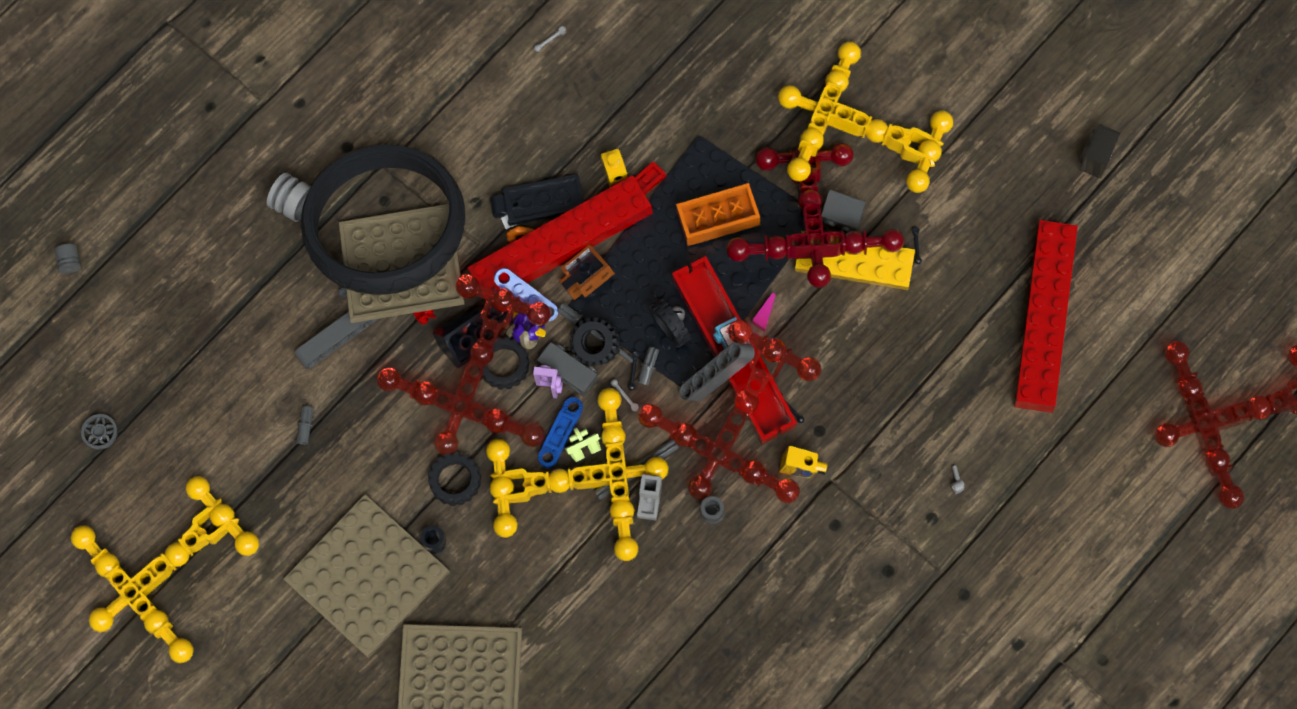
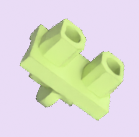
M576 427L573 429L575 435L570 436L569 440L570 442L578 440V442L565 448L567 454H570L573 460L578 462L585 458L581 448L588 446L591 454L601 450L598 441L600 438L595 433L582 439V437L588 435L586 429L579 432Z

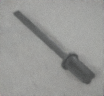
M565 303L557 310L559 314L574 324L573 327L578 326L584 317L583 314H578ZM596 330L590 332L605 344V338ZM618 348L620 350L618 354L633 364V357Z

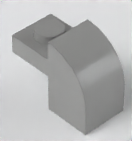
M642 474L637 518L657 521L662 477Z

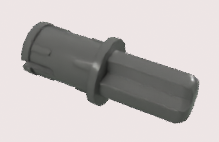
M648 348L644 363H641L642 368L637 380L638 383L649 386L653 369H656L654 365L659 353L657 348Z
M302 407L300 423L297 424L299 430L296 443L308 445L310 429L313 428V425H311L313 407Z

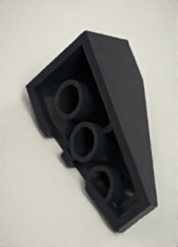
M499 296L447 322L434 331L433 335L442 352L459 369L476 356V351L482 344L488 341L487 337L494 329L499 327L510 313V310L503 296Z

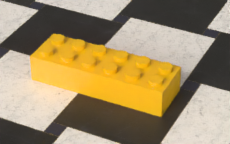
M882 247L867 248L866 255L862 251L857 255H850L845 252V256L823 258V264L829 268L831 278L908 290L915 250L901 248L898 252L890 253ZM811 258L797 259L795 271L807 273L812 266Z

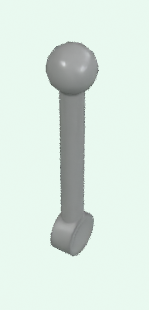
M559 27L558 32H556L551 37L543 41L541 44L535 45L534 50L536 52H539L541 50V47L546 45L555 37H557L560 34H565V27Z
M616 379L611 380V386L616 387L631 405V410L634 412L638 411V404L631 401L618 385V381Z

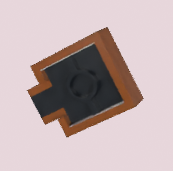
M589 244L560 268L566 276L559 282L575 300L580 295L586 298L615 273Z

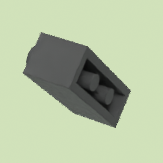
M550 342L537 359L538 366L546 365L551 367V369L558 370L561 382L585 397L598 380L597 371L589 365L585 366L580 363L581 360H577L575 355L572 354L570 356L561 345H554Z

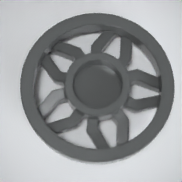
M96 414L89 417L81 428V437L84 443L95 450L109 448L116 440L118 428L114 420L104 414ZM97 419L95 422L96 425L89 424L91 421ZM105 419L109 420L113 425H106ZM85 432L91 435L88 441L86 440ZM99 440L100 443L103 444L100 446H95L99 442Z

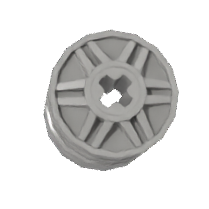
M283 173L277 178L270 189L267 197V206L270 209H275L278 213L283 212L285 217L298 222L301 220L305 198L312 186L305 182L299 183L296 177H292L289 173Z

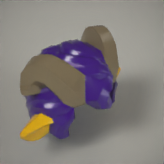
M517 312L512 314L514 320L506 335L509 338L513 337L526 349L534 348L537 345L536 340L546 335L544 330L545 321Z

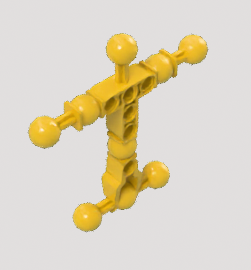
M848 41L839 47L838 57L840 62L838 66L834 65L832 71L827 75L825 80L826 87L822 92L819 102L801 96L799 89L795 86L787 85L779 91L778 101L784 108L792 109L799 106L814 112L808 128L800 136L798 148L800 154L798 158L792 159L787 166V173L794 181L801 182L809 177L811 173L810 157H815L817 151L823 145V135L829 125L852 135L862 136V138H865L866 135L870 141L875 143L883 142V146L886 145L887 148L899 153L903 160L917 163V169L912 170L907 175L906 185L909 190L915 193L924 192L929 187L930 178L927 172L929 167H934V162L941 157V146L944 143L940 140L943 134L948 133L952 129L953 117L947 111L940 110L935 112L930 118V126L932 128L930 135L915 127L905 129L900 126H892V124L888 127L886 122L882 120H872V116L869 117L864 112L838 103L841 93L846 90L849 84L851 72L848 69L850 65L855 64L861 57V49L856 43ZM911 141L920 144L918 151L909 147Z
M613 388L603 389L597 397L598 406L605 411L606 423L602 424L603 432L601 439L606 446L607 464L577 467L572 471L570 469L568 471L556 469L550 474L549 472H546V474L542 472L527 473L523 468L506 471L505 461L510 455L509 444L502 439H494L487 445L486 455L494 464V473L490 475L493 480L490 483L489 490L495 498L493 503L498 505V516L493 522L494 532L498 536L508 538L517 530L518 523L516 518L510 514L509 503L528 502L531 496L544 494L547 491L549 493H552V491L563 493L569 488L571 490L573 488L589 489L607 485L610 486L612 505L609 513L613 519L614 526H618L619 539L614 545V553L622 561H630L636 557L639 547L630 534L629 525L633 524L634 507L629 499L627 478L642 477L643 474L658 476L664 479L668 474L669 467L667 462L661 457L650 458L645 465L626 467L623 451L626 434L622 429L621 421L617 420L616 412L622 398L617 390ZM613 452L621 454L618 458L611 457ZM617 470L623 472L620 477L613 476V473ZM596 473L603 474L601 479L593 478ZM578 475L584 476V479L580 482L574 481V478ZM524 479L523 487L525 491L513 494L514 485L511 480ZM538 480L545 481V484L541 487L535 485ZM618 489L625 491L621 496L615 495V491Z
M194 476L186 483L188 497L194 500H201L207 508L193 518V525L184 533L181 540L180 538L178 539L179 542L170 544L165 550V555L163 553L160 554L161 557L151 561L132 579L120 567L119 560L114 554H110L107 549L101 550L95 543V532L91 527L80 525L74 528L71 533L73 546L77 549L87 550L93 557L90 562L95 566L97 574L109 580L111 585L120 594L108 607L97 608L89 615V625L94 631L105 632L109 630L113 625V617L129 604L144 621L146 631L153 634L157 639L162 637L168 644L169 656L174 662L185 663L190 660L193 655V645L191 642L183 638L178 639L171 631L173 625L168 621L166 613L158 610L146 596L172 574L173 569L176 570L175 567L186 564L189 556L194 555L193 552L201 550L209 543L212 545L216 544L228 532L234 537L235 549L239 554L250 556L256 553L259 548L257 535L252 532H244L238 525L239 519L234 518L235 515L232 507L227 504H221V499L216 500L210 494V484L207 479L201 476ZM210 518L212 524L219 528L212 534L207 535V531L201 528V525ZM191 538H196L194 545H188ZM161 564H166V568L159 572L158 567ZM122 575L123 581L116 583V578ZM146 577H151V581L144 585L143 580ZM136 590L135 595L128 598L129 591ZM143 604H148L147 610L140 612V607Z

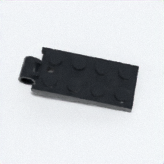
M579 174L503 188V195H495L490 198L493 217L502 218L507 215L508 226L558 217L584 203Z

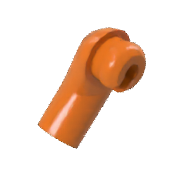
M517 226L507 232V242L512 243L518 237L525 236L534 231V229Z

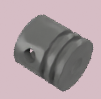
M64 244L55 248L54 252L59 273L69 274L80 270L81 265L76 245Z
M715 496L705 498L701 504L702 519L708 524L715 525L719 523L724 517L723 502Z

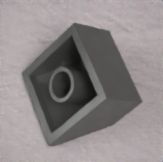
M829 190L821 215L822 224L829 229H839L844 234L851 231L858 232L864 217L866 202Z

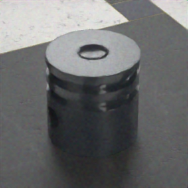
M428 526L422 531L421 542L429 553L438 554L445 549L446 538L439 527Z

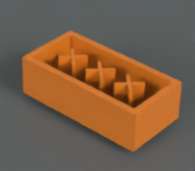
M749 183L676 204L677 215L687 246L760 225V215Z

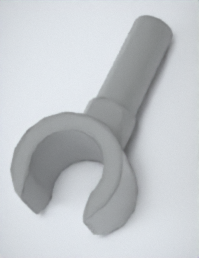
M952 466L956 482L952 483L951 486L955 494H958L964 490V482L959 477L957 466Z

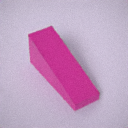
M774 293L770 295L752 320V324L763 332L766 331L776 297Z

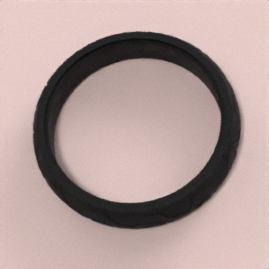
M399 145L365 147L336 160L320 174L310 188L301 214L303 243L315 266L323 275L337 285L348 290L371 295L400 293L415 288V286H419L434 277L446 266L447 262L451 260L457 251L464 233L463 227L465 226L464 199L457 182H455L450 172L428 154ZM381 168H400L419 173L434 182L442 190L449 202L448 221L442 236L435 246L426 255L412 264L386 272L359 271L333 259L319 243V218L326 202L341 185L353 177Z

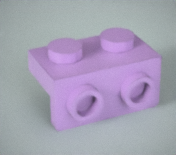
M546 365L534 367L533 375L536 385L551 387L553 398L557 399L558 393H562L563 387L558 370L551 369V367Z

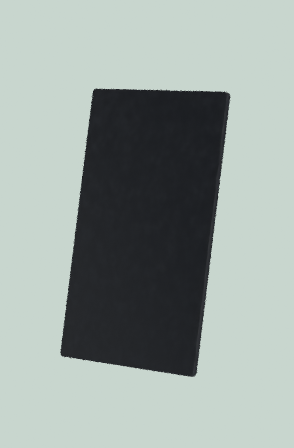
M701 136L694 140L648 200L652 206L653 214L629 226L603 259L615 274L586 298L580 295L577 299H572L568 305L578 314L584 315L582 320L599 317L614 323L613 326L618 328V334H621V338H619V342H622L621 347L631 354L634 351H638L640 354L639 359L643 362L648 348H657L659 353L654 365L655 370L680 387L713 360L714 356L672 280V273L685 266H688L689 273H691V263L706 256L743 322L789 259H787L786 255L778 260L768 256V260H765V254H751L746 260L736 262L730 259L727 254L726 248L728 243L735 238H743L749 244L764 243V236H767V240L776 235L786 239V235L791 236L792 234L804 231L802 209L797 199ZM749 183L760 215V225L687 246L677 215L676 204ZM659 298L666 301L672 308L680 306L685 311L683 323L688 329L691 339L680 348L676 347L666 337L649 313L648 307Z

